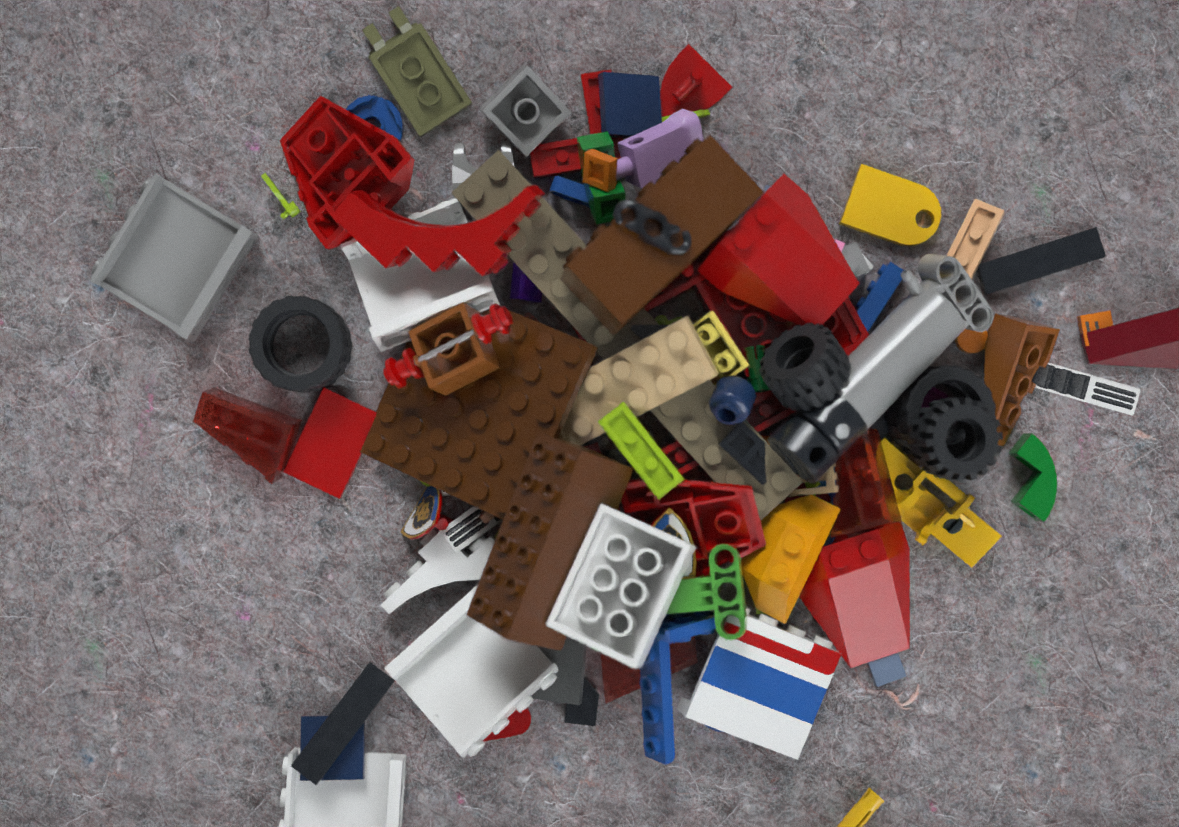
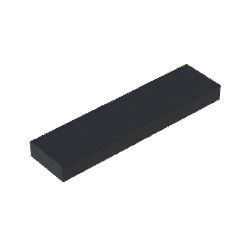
M1095 227L981 263L976 271L983 293L987 295L1104 258L1106 254L1098 229Z
M369 662L292 763L291 767L317 786L395 680Z

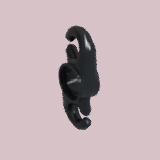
M634 200L621 201L616 205L613 213L616 224H623V210L626 208L632 209L635 212V218L633 221L625 223V228L636 232L644 243L651 244L670 255H683L691 247L692 238L689 231L686 230L681 233L683 238L681 246L674 247L670 243V237L673 234L679 233L680 228L677 225L670 224L661 212L654 211ZM646 220H657L662 227L661 234L658 236L648 235L643 228Z

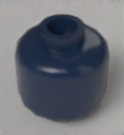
M723 377L718 380L709 400V408L716 419L724 424L742 423L748 418L756 399L755 390L747 380L741 377Z

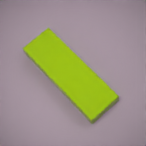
M624 402L598 421L658 500L684 480Z

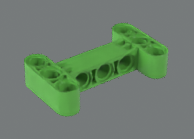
M721 544L713 548L709 554L711 577L682 579L666 614L714 610L715 626L718 634L726 640H734L744 635L747 630L742 564L740 554L736 548L731 545ZM722 550H729L734 557L733 564L726 569L721 568L717 564V555ZM730 582L737 589V595L732 601H725L720 595V588L724 583ZM729 615L737 617L740 621V629L736 634L727 633L723 627V621Z

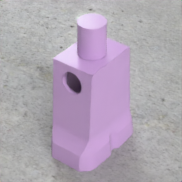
M681 109L662 123L618 142L621 158L617 161L616 181L625 178L626 182L639 188H643L650 181L656 184V180L661 176V171L671 161L675 159L679 163V159L685 154V149L697 138L701 142L704 140L698 116L694 112Z

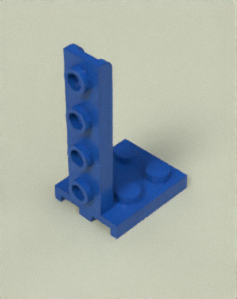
M714 610L666 614L644 664L640 667L641 715L643 719V747L645 756L665 765L673 762L675 759L669 643L688 642L692 636L715 633Z

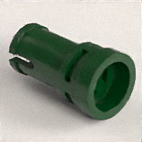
M757 345V359L755 358L754 346L744 348L747 363L749 364L747 381L753 386L755 393L771 391L759 372L761 368L759 363L760 359L764 357L765 345Z

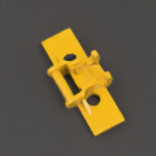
M884 437L856 468V471L895 503L888 517L895 523L902 520L914 530L917 542L923 546L928 541L927 539L930 534H932L972 568L1002 535L969 508L975 499L970 493L966 495L948 479L934 477V474L926 473L923 470L924 466L920 467ZM900 474L909 475L913 479L912 487L907 490L897 488L894 482L896 477ZM928 478L953 499L956 504L953 507H948L925 488L921 482Z

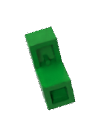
M608 131L577 137L582 177L584 152L595 149L615 157L614 143ZM620 180L616 181V188L609 192L584 183L587 199L596 225L611 222L614 219L613 213L616 205L621 201H626L625 190Z
M1023 433L1009 451V454L1033 473L1011 500V503L1035 521L1045 522L1056 499V469L1044 444L1033 433Z

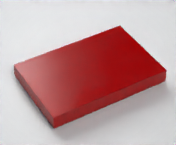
M323 387L283 472L341 499L363 454L360 451L377 412Z

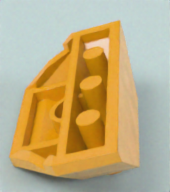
M807 495L777 505L761 520L766 545L744 556L741 560L742 574L756 609L786 624L841 510L840 508L814 495Z

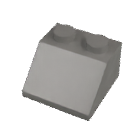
M524 64L479 108L526 157L571 113L530 67Z

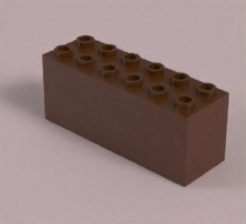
M711 135L702 142L698 138L685 149V154L679 159V163L675 159L671 161L661 171V176L656 180V184L652 181L648 182L637 193L638 197L634 200L654 211L661 212L670 224L679 226L680 232L670 237V243L674 247H679L683 244L681 233L685 230L689 231L692 243L686 253L683 255H670L651 244L641 241L636 232L625 228V223L633 221L635 218V212L630 208H626L622 212L623 224L618 225L613 219L609 223L610 226L608 228L604 224L601 225L589 237L590 241L586 244L584 250L578 246L565 259L567 262L562 266L564 272L560 280L613 336L744 216L764 193L757 183ZM649 219L643 224L644 231L650 236H658L662 232L661 224L657 220Z
M538 431L466 615L506 640L561 651L567 635L546 626V623L600 504L615 510L618 509L634 468L594 450Z

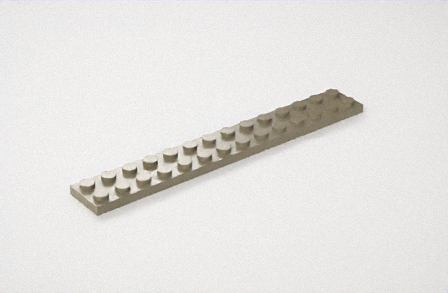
M498 150L452 192V195L475 220H479L510 203L527 186H531V184ZM543 197L539 200L542 205L538 211L530 218L525 216L518 224L521 228L519 232L509 242L504 240L512 249L508 254L512 261L586 342L598 347L596 352L603 360L641 340L630 330L633 325H659L643 308L613 336L560 280L564 272L562 266L567 262L565 260L567 256L578 246L584 250L586 244ZM710 380L650 410L715 483L752 486L760 520L768 515L803 482L747 420L743 421V423L765 442L767 482L764 485H761L718 445L736 424H724L718 421L711 412L709 400L715 385Z

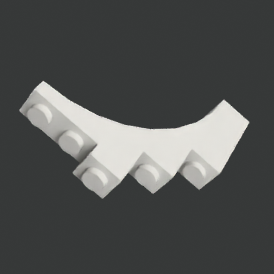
M433 529L420 541L424 547L418 553L426 562L424 564L420 560L416 562L406 572L410 578L401 586L398 582H395L383 594L386 600L381 606L390 614L408 599L430 588L455 581L480 580L496 538L493 534L488 539L482 535L469 547L473 552L469 555L464 549L455 553L441 532L437 533Z

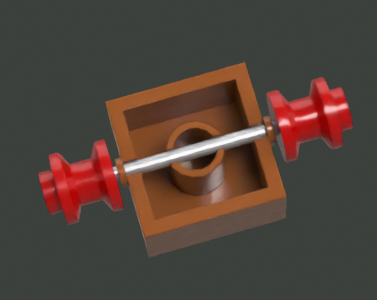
M463 302L409 330L408 333L415 351L407 348L403 351V358L399 361L393 357L386 359L385 368H383L384 376L390 385H395L398 388L405 387L407 385V378L412 375L416 379H421L425 376L429 389L443 395H448L501 368L491 343L493 340L492 334L498 331L504 335L510 333V325L513 324L512 316L505 306L500 307L497 303L490 305V313L482 316L478 310Z

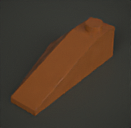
M995 313L992 324L988 328V337L985 343L984 381L986 386L990 388L993 401H995V416L1000 423V426L997 427V432H1002L1003 440H998V446H1004L1022 413L1019 406L1022 399L1027 393L1032 394L1036 387V384L1031 382L1039 366L1046 368L1051 358L1060 329L1014 316Z

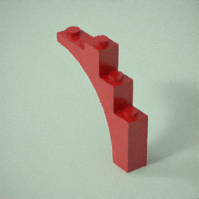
M537 185L527 186L510 203L487 217L470 223L441 225L423 223L403 217L382 206L365 191L359 190L350 192L331 216L385 269L397 265L402 267L414 253L433 273L444 269L449 271L463 257L483 277L492 272L495 275L498 274L508 264L509 260L506 257L512 249L504 240L509 242L521 229L518 226L525 216L527 218L532 217L542 205L539 200L545 193Z

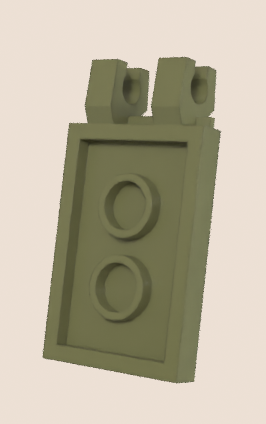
M398 6L388 13L400 33L385 42L373 23L362 29V31L374 48L369 52L370 56L368 57L421 138L471 106L472 102L423 25L416 22L411 25Z

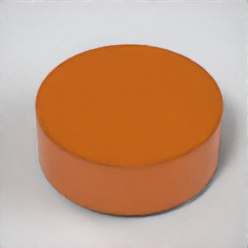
M965 329L955 339L956 346L967 354L978 353L985 348L988 332L987 330L977 332Z

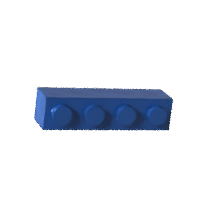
M891 261L886 265H881L877 271L878 278L876 281L872 280L866 288L868 293L865 298L861 296L855 305L858 307L856 312L867 331H869L902 280L900 275L904 270Z

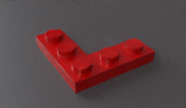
M612 69L581 74L590 134L602 132L598 75L602 72H612ZM611 137L614 143L615 158L620 159L618 142L623 141V138ZM577 138L539 144L530 153L534 179L581 171Z

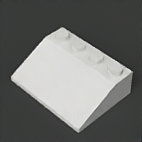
M600 504L546 626L635 669L642 667L696 546L604 504Z

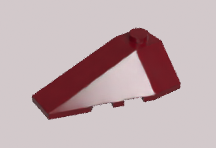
M1179 307L1086 332L1089 346H1085L1083 333L1079 334L1087 364L1179 370Z

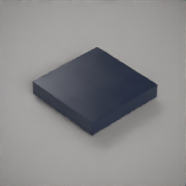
M602 72L598 75L602 132L608 131L610 137L629 138L662 123L659 76Z
M301 716L300 753L328 716ZM365 722L321 780L365 779ZM300 774V781H309Z

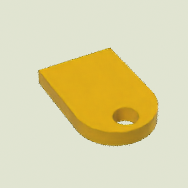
M860 164L839 224L900 246H915L925 242L936 232L941 221V207L935 194L927 187ZM923 211L930 215L931 225L929 228H921L917 225L916 215L918 212Z

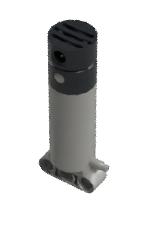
M933 253L926 254L918 265V273L922 279L921 283L909 270H904L900 276L910 294L848 356L851 370L848 371L850 376L848 381L843 383V389L840 392H836L833 399L825 401L818 408L813 406L808 411H803L802 409L795 411L794 415H790L769 436L768 443L770 447L800 478L815 484L833 466L838 457H841L965 329L983 332L991 326L993 321L991 307L956 258Z

